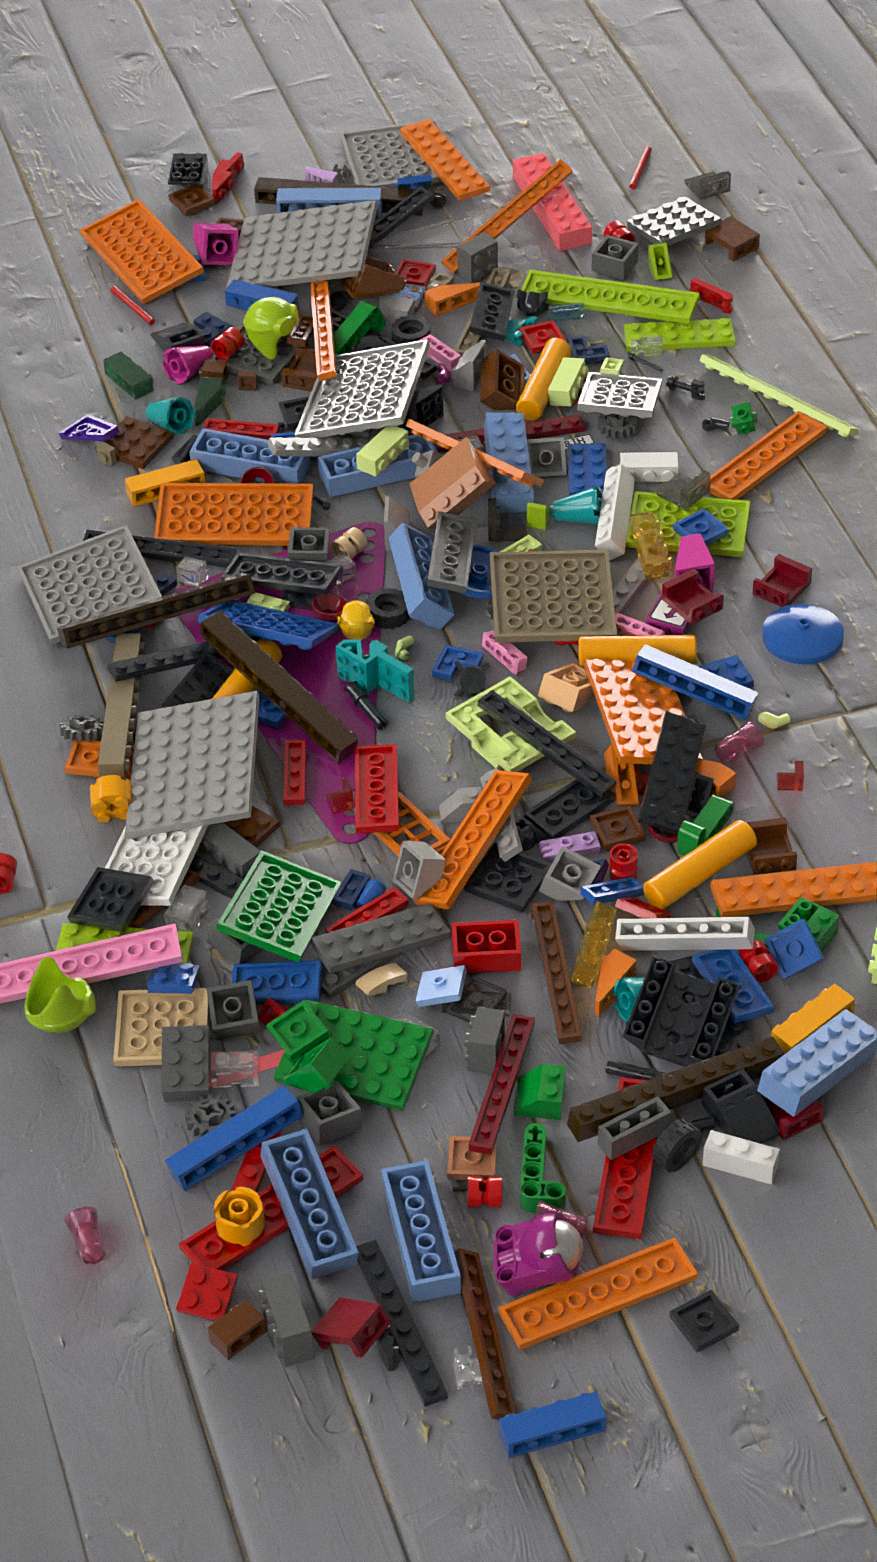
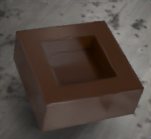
M238 371L239 390L257 391V372Z

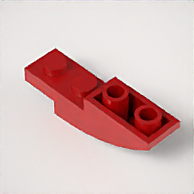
M236 152L230 160L222 159L216 167L212 177V194L215 198V204H218L233 188V179L244 169L243 153Z

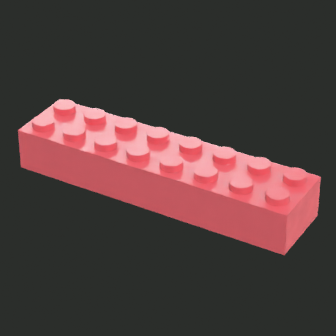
M545 153L520 157L513 160V178L521 191H523L553 165ZM564 182L560 183L532 207L559 251L592 244V226Z

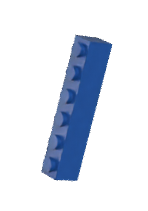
M644 645L640 650L632 672L744 720H746L753 709L758 692L648 645Z
M283 1085L165 1159L171 1176L185 1192L302 1118L304 1115L300 1104Z

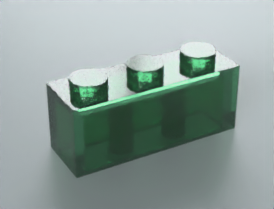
M122 351L103 359L105 375L135 400L154 391L152 375L143 370L140 365H137Z

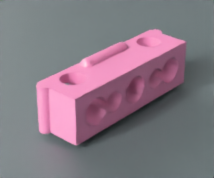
M432 335L420 339H428L430 347L427 356L438 364H444L450 372L453 368H456L458 359L461 358L460 354Z
M620 613L615 614L617 636L665 634L661 629Z
M494 630L483 633L482 647L513 674L517 675L518 672L526 669L528 657L512 643L495 642Z

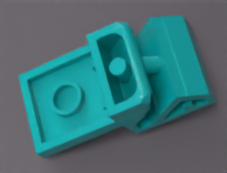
M361 639L343 640L336 646L337 673L340 679L348 683L355 682L357 687L367 694L377 686H381L384 690L393 693L408 703L415 699L414 670L388 655V647L377 640L372 641L369 644V655H363Z

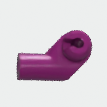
M440 364L437 367L439 376L435 380L439 385H443L444 382L447 383L451 379V373L444 364Z

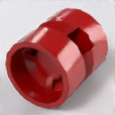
M612 221L604 229V237L609 235L635 242V236L621 221Z
M230 327L211 342V349L219 359L227 360L245 345V338L237 328Z
M618 844L611 848L609 860L610 879L612 881L629 877L636 879L638 870V851L636 848L629 844Z
M0 853V894H6L12 890L18 864L13 856L6 853Z
M754 940L753 949H740L739 956L758 983L768 981L777 973L779 966L762 941Z
M469 1176L468 1208H482L484 1204L488 1208H502V1177L489 1176L487 1180H484L482 1176Z

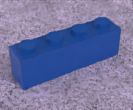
M236 279L225 290L226 306L248 310L252 304L262 298L277 297L286 300L290 304H295L297 310H299L298 294Z
M597 1392L583 1393L575 1398L558 1400L550 1405L533 1407L528 1411L508 1414L504 1418L499 1419V1434L508 1458L606 1431V1414Z

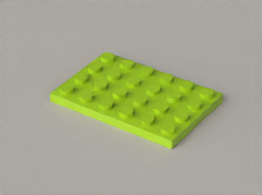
M635 491L626 547L678 552L681 536L673 530V524L705 509L729 528L727 536L706 546L711 555L743 557L750 501Z

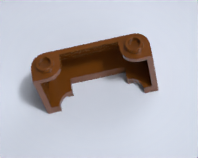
M366 256L363 271H359L357 276L342 278L341 285L352 298L362 300L399 293L401 290H404L406 280L404 276L394 274L395 270L391 263Z

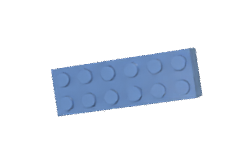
M278 188L277 213L376 200L378 207L374 222L382 217L381 188Z
M486 413L484 422L486 454L531 474L524 413ZM488 468L490 475L496 483L490 488L493 513H527V503H533L534 501L533 488Z
M204 428L190 450V460L197 459L205 472L241 478L248 469L263 467L273 475L275 484H301L311 465L310 456H274L267 444L268 440ZM258 477V478H255V480H254V481L264 482V480H263L262 478H259V477Z
M416 434L408 436V448L376 477L357 469L356 454L364 446L319 456V475L329 496H339L415 478L417 465L412 462L413 455L417 452L423 454L431 450L436 451L431 441Z
M402 522L388 539L408 614L414 620H420L429 627L441 630L455 613L448 590L426 586L434 541L433 537Z
M845 1009L764 1069L757 1091L795 1117L876 1054L877 1030Z
M308 1129L262 1142V1161L310 1280L356 1266L359 1252Z
M428 1160L381 1169L382 1188L413 1303L461 1293L460 1272Z

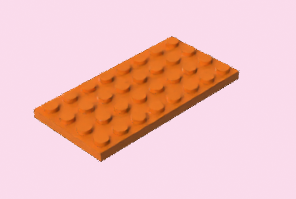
M139 199L79 230L81 236L143 304L204 273L201 264Z
M161 483L154 538L209 545L289 546L291 527H311L314 486L313 484Z
M586 660L584 667L618 762L625 764H652L665 712L668 711L686 717L676 690L632 672L635 660ZM700 752L697 765H701L702 763V756Z

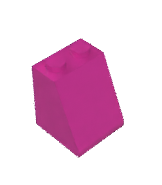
M194 223L193 242L200 256L201 263L232 265L235 254H237L238 230L228 224Z
M701 534L681 537L675 566V577L694 568L699 572L698 582L713 593L715 563Z

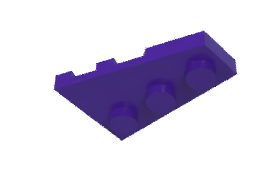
M87 414L60 431L59 435L61 439L105 442L113 439L114 435L119 433V429L114 424Z

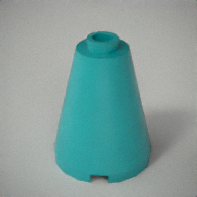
M175 397L150 403L146 408V417L174 434H185V431L188 428L191 429L194 424L195 408L191 406L189 399Z
M593 487L554 501L553 505L550 506L551 516L555 517L557 521L598 525L601 509L600 497L603 496L601 488Z
M624 977L618 979L614 984L613 996L617 995L618 1003H615V1007L619 1016L625 1022H628L645 978Z

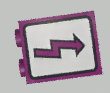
M662 593L645 620L646 624L663 630L665 632L664 635H686L688 622L662 600Z

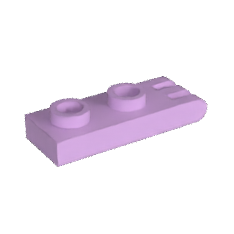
M595 831L544 840L538 844L543 860L546 862L554 861L562 846L581 856L600 852V844Z

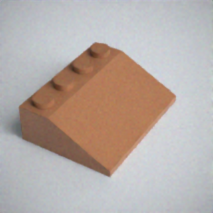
M465 437L410 483V487L418 512L426 526L436 529L438 512L458 515L496 483L468 437Z

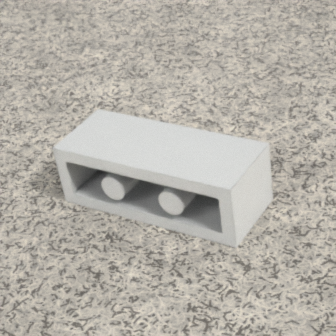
M677 452L620 453V464H623L635 478V482H678Z
M711 1130L704 1146L703 1166L772 1185L778 1169L780 1149Z

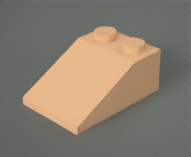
M574 663L545 673L538 693V697L543 698L546 703L556 704L562 707L563 711L570 713L583 708L594 696L585 668Z

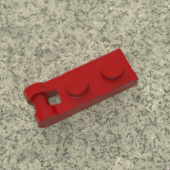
M695 277L690 280V292L699 293L700 300L722 309V312L725 314L732 312L731 303L733 302V295Z

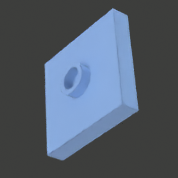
M465 965L422 972L416 997L417 1006L423 1007L460 1001L467 974Z

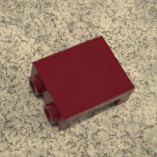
M778 554L774 558V567L761 580L758 578L753 580L752 594L780 607L791 605L811 584L812 568Z
M694 568L662 584V600L691 625L718 613L723 609L724 595L722 593L713 595L698 582L699 572Z
M762 1095L781 1131L779 1136L784 1141L823 1121L824 1106L820 1101L810 1104L793 1117Z
M340 1297L313 1328L311 1334L321 1349L326 1350L332 1342L349 1345L356 1357L363 1358L392 1322L381 1304Z

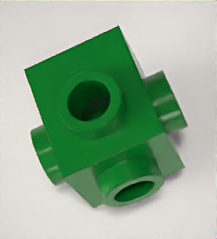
M750 402L731 406L733 417H730L732 428H736L737 434H747L756 431L755 423H758L756 411H752Z

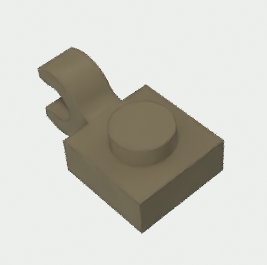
M438 272L430 279L428 289L440 285H452L454 277Z

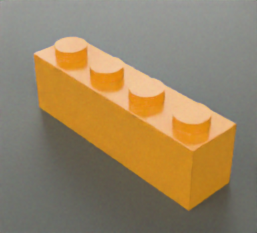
M195 459L125 478L126 493L133 507L159 500L161 483H205L204 471L198 460Z
M833 984L828 989L822 990L814 1000L808 1001L797 1013H792L781 1025H776L771 1032V1037H774L786 1054L845 1009L854 1013L855 998L838 985Z

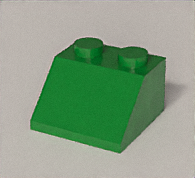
M331 1037L304 1053L282 1082L285 1085L316 1093L322 1088L327 1090L335 1083L334 1078L345 1070L344 1065L349 1057Z
M541 1064L520 1076L514 1116L561 1120L566 1086V1066Z

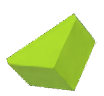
M667 243L649 245L648 267L654 280L672 278Z
M528 502L527 527L546 530L552 517L551 508L546 505Z

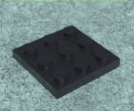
M494 842L466 882L464 891L523 913L540 889L552 863L522 852L505 862L500 857L497 843Z
M97 867L67 918L70 923L125 932L154 884L152 876Z

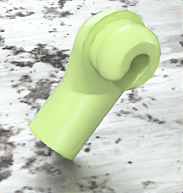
M409 635L397 641L395 656L398 660L405 661L408 659L409 651L406 648L414 644L412 636Z
M762 712L758 716L759 722L771 729H776L790 723V717L787 713L777 717L769 712Z

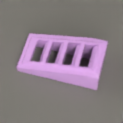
M305 167L306 181L338 183L337 172Z

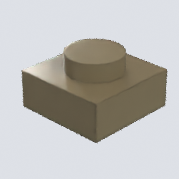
M102 441L96 444L98 460L110 466L117 463L114 447Z

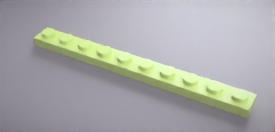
M702 354L699 361L704 363L707 369L713 371L716 369L720 371L719 374L726 378L732 377L735 383L740 385L746 384L751 391L757 393L760 391L764 393L763 396L765 398L776 399L779 405L784 407L790 406L795 413L800 411L828 426V429L838 430V434L844 437H849V435L857 436L858 428L711 355Z

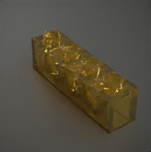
M653 512L630 514V532L645 580L669 577V569H672L671 557H667V545L663 544V532H659V519H655Z
M596 901L586 923L570 981L590 989L592 988L600 973L617 908Z

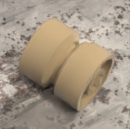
M352 527L331 543V550L339 561L347 563L356 554L367 548L368 541L361 530Z

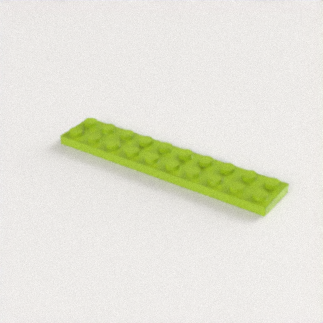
M536 270L529 271L521 289L524 292H548L547 304L559 306L581 304L578 307L580 309L690 324L700 299V294L697 292Z

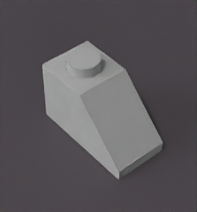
M391 295L379 296L380 310L391 324L400 317L415 315L414 299Z
M481 786L459 788L439 805L441 824L462 822L482 792Z

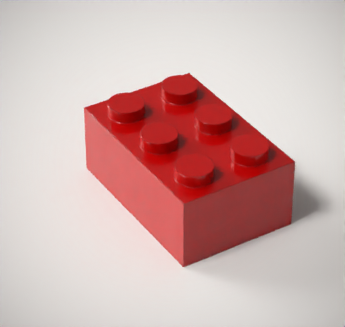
M518 920L452 923L454 967L465 965L467 974L521 971V944Z

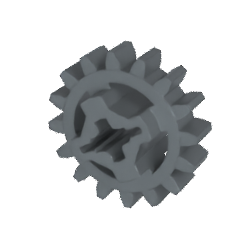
M600 413V417H598V430H601V434L606 433L607 438L613 436V439H616V437L623 439V436L629 438L630 433L635 434V430L638 429L637 416L623 417L620 414L604 415Z
M87 714L74 715V717L68 716L67 719H62V723H60V736H64V739H71L72 742L75 740H79V742L83 740L90 742V739L98 740V737H102L104 720H100V717L94 718L93 715L87 716Z
M208 1094L207 1099L199 1096V1102L191 1101L192 1107L186 1108L185 1121L188 1131L192 1130L194 1137L198 1134L202 1137L236 1116V1111L234 1110V1104H229L228 1098L221 1100V1095L219 1094L216 1098H212V1095Z

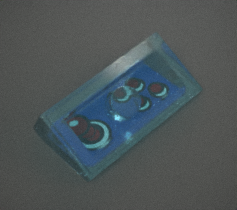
M584 302L548 307V321L561 322L584 319Z

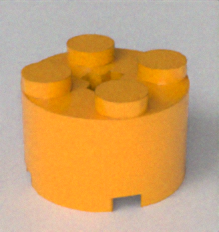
M106 775L96 779L97 782L94 785H90L92 814L101 823H107L110 819L117 818L126 820L128 803H132V783L128 779L126 781L122 780L118 775Z
M236 1187V1190L230 1192L226 1190L217 1197L214 1204V1213L218 1235L230 1243L242 1246L250 1245L262 1233L265 1225L263 1204L258 1193L250 1188Z

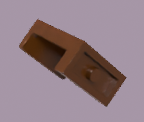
M732 216L722 220V225L705 231V243L708 245L715 241L728 249L729 260L733 262L759 249L760 234Z
M295 348V358L291 366L283 368L281 372L283 387L312 391L317 379L315 349Z
M786 817L746 822L753 829L757 838L755 848L747 852L753 875L796 870L797 853L793 852L789 841Z

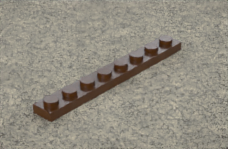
M554 901L533 903L532 913L558 1043L581 1042V1031Z
M458 1248L454 1255L460 1272L461 1289L491 1419L499 1420L508 1414H516V1409L479 1253Z

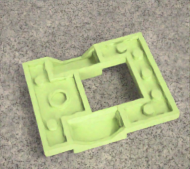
M512 677L504 679L446 712V719L472 741V748L495 768H503L505 771L518 772L544 757V755L512 731L500 737L479 719L487 713L477 706L478 700L491 690L502 696L564 743H568L576 738L575 730L563 720L554 722L543 712L537 698Z

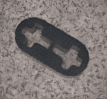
M335 291L330 295L331 308L335 311L340 312L348 304L346 292Z

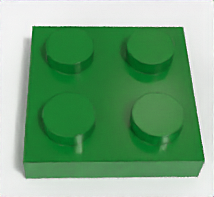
M304 1000L266 1025L268 1031L291 1060H294L330 1036L328 1029Z

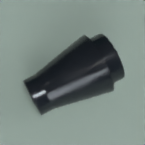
M437 188L433 193L434 199L430 204L432 207L440 209L446 204V196L443 188Z

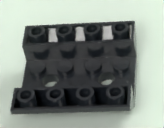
M653 956L623 1037L643 1053L683 1067L714 1057L737 997L740 984L719 977L717 983L714 984L675 971L674 962ZM685 995H692L695 1001L688 1004L682 998ZM675 1034L679 1036L680 1041L670 1043L667 1037Z

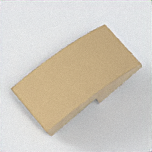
M391 963L363 975L356 980L355 985L366 995L374 996L385 993L388 984L394 985L399 982H405L408 973L396 963Z

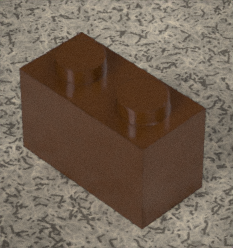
M247 1299L233 1306L227 1314L215 1319L208 1327L210 1343L227 1360L267 1332L265 1317Z

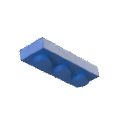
M634 877L582 886L580 892L593 905L611 901L615 902L621 898L642 896L645 893L644 885Z

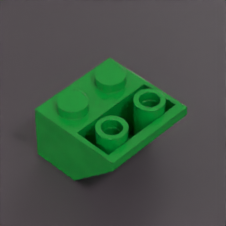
M800 897L779 922L778 928L782 930L801 919H806L822 953L838 933L840 915Z

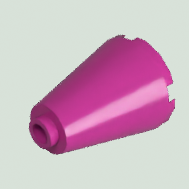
M207 346L170 348L163 354L165 361L162 364L165 374L171 381L175 380L176 384L184 383L199 372L205 359L210 360L213 357V353Z

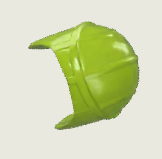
M266 297L256 301L249 307L243 319V325L250 341L270 360L277 356V342L279 338L292 332L295 324L299 322L297 306L277 297Z
M44 957L32 978L27 991L24 1009L25 1016L31 1025L50 1033H64L77 1028L88 1016L94 1014L96 1003L91 987L85 980L79 977L75 979L68 977L60 970L54 959Z

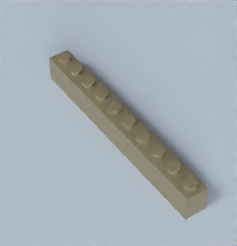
M141 634L116 635L113 662L145 654V642H141ZM110 676L98 759L99 777L118 775L122 780H125L126 772L130 771V760L128 758L132 756V748L129 745H133V732L131 731H135V719L133 718H137V706L135 705L139 703L137 692H140V680L138 679H142V676L117 682Z

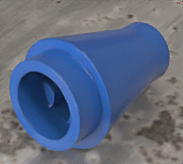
M375 878L372 881H368L356 905L360 908L379 897L387 890L386 886Z

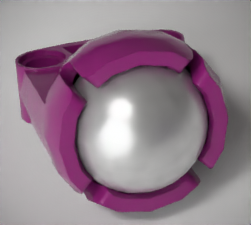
M548 1212L529 1221L501 1226L497 1229L494 1239V1270L496 1280L509 1296H517L523 1291L552 1283L570 1281L579 1273L580 1259L583 1252L581 1236L559 1212Z

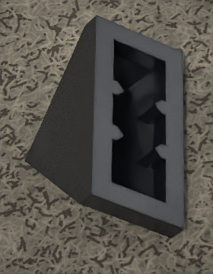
M193 435L171 457L176 465L191 461L190 450L198 438L197 435Z
M694 773L685 815L697 818L708 802L714 778Z

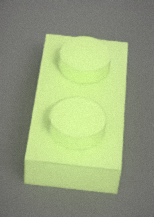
M606 357L600 368V373L619 375L623 368L624 360Z
M527 535L500 552H524L529 549L541 551L542 544L532 536Z
M256 592L246 602L285 612L290 607V601Z

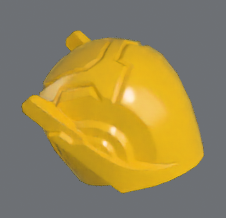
M355 600L343 607L341 617H338V625L341 627L345 637L351 640H362L371 634L372 628H374V619L370 613V606L367 603Z

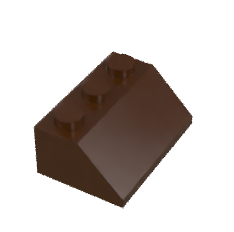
M495 349L482 359L480 402L493 410H516V404L523 392L524 365L500 350Z

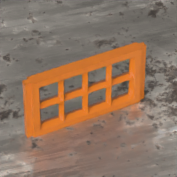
M398 792V803L404 808L403 811L399 812V818L410 813L416 820L405 826L399 821V831L390 834L386 832L374 834L398 857L402 844L398 845L392 838L403 832L411 838L408 841L421 842L420 840L432 834L439 841L430 845V847L439 854L442 853L451 839L401 792ZM422 824L427 831L415 837L409 829Z

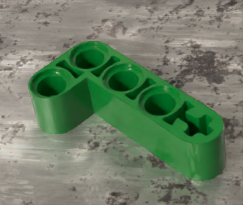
M361 301L333 334L335 355L350 353L352 346L355 343L357 345L369 329L377 333L384 329L386 321L380 308L367 301Z
M713 795L693 823L687 820L682 823L678 832L677 852L685 856L719 833L733 813L734 802Z
M533 1123L526 1127L524 1135L520 1205L527 1212L560 1213L566 1206V1189L560 1182L544 1181L546 1129L541 1124Z

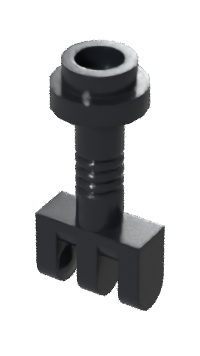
M678 376L668 377L666 386L670 390L674 391L676 388L690 391L694 399H705V385L703 381L694 379L689 384L679 381Z

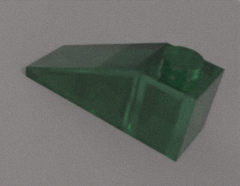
M200 377L194 406L195 426H199L222 403L223 396H226V385H223L222 377Z

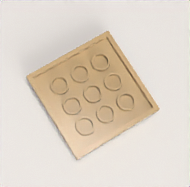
M194 988L192 994L148 993V990L119 991L113 1057L114 1067L162 1065V1027L208 1025L209 1002L206 988Z

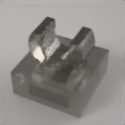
M335 164L333 172L338 173V183L348 184L351 170H347L346 165L343 166V169H338V165Z

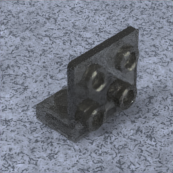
M712 171L685 179V184L699 200L707 199L730 191L731 173L724 171L716 174Z
M704 470L695 476L694 479L678 473L657 490V496L688 510L710 492L711 473Z
M488 498V541H519L526 537L527 513H500V506H496V498Z

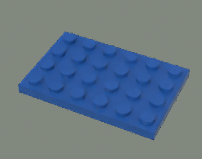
M237 600L220 603L199 614L198 623H201V621L220 610L223 614L230 617L237 627L243 629L248 637L255 635L261 637L264 641L277 640L282 645H299V648L304 650H310L312 647L325 641L339 632L340 628L338 623Z

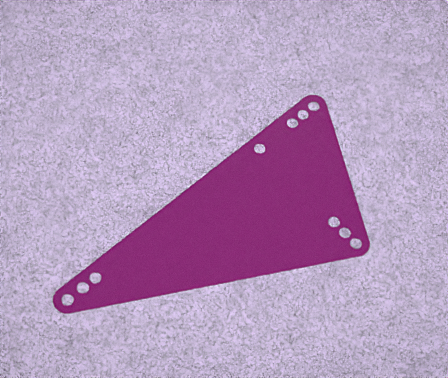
M372 521L362 522L330 534L332 543L352 527L358 528L362 532L366 529H372L376 532L373 537H366L368 542L375 544V547L371 550H363L347 563L339 561L330 549L329 563L342 565L344 570L342 574L352 573V575L342 576V582L339 577L329 593L340 595L349 603L358 600L357 597L360 594H372L374 591L383 589L385 533L384 526L380 523ZM288 549L270 556L288 558ZM369 554L374 557V560L370 563H364L360 560V557ZM224 572L180 587L173 591L172 594L221 580ZM253 586L256 593L279 599L282 598L285 590ZM251 595L234 600L247 602ZM216 605L180 615V618L198 643L207 642L200 635L201 623H198L199 614ZM289 607L287 611L320 619L313 611ZM374 625L371 634L361 640L363 655H369V644L372 641L377 640L380 642L381 627L379 628ZM341 627L339 632L310 650L300 649L299 645L294 644L282 645L280 641L273 640L282 652V658L278 665L284 667L292 678L298 680L306 691L312 693L320 704L326 706L334 717L340 719L348 730L355 733L358 738L357 746L374 745L375 725L359 707L353 704V699L344 691L347 684L352 688L350 683L338 677L336 646L343 640H351L344 636ZM220 658L223 663L235 670V667L225 658ZM377 687L367 694L370 702L375 707L377 705ZM286 717L279 728L258 722V730L283 765L285 740L306 739L305 797L337 841L345 844H354L364 840L368 834L355 833L349 835L345 834L342 830L345 825H355V816H348L344 813L346 807L355 806V801H349L345 798L347 792L355 791V752L337 764L288 717Z

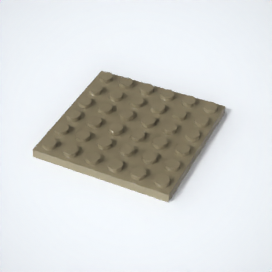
M608 550L490 552L495 642L579 641L580 637L617 636Z

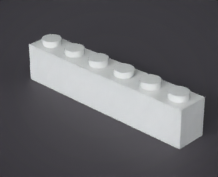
M623 464L611 467L606 471L595 547L598 550H608L609 561L625 553L635 478Z
M749 917L618 919L615 940L622 951L753 949L755 928Z

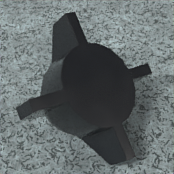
M518 290L517 307L526 316L536 317L549 310V304L546 303L548 292L537 293Z
M458 660L455 661L454 664L462 671L459 677L461 687L454 693L455 697L463 691L477 693L486 690L484 687L486 682L485 671L491 666L489 662L480 668L476 665L466 667Z
M526 818L515 821L523 851L532 849L536 843L547 840V834L534 827Z

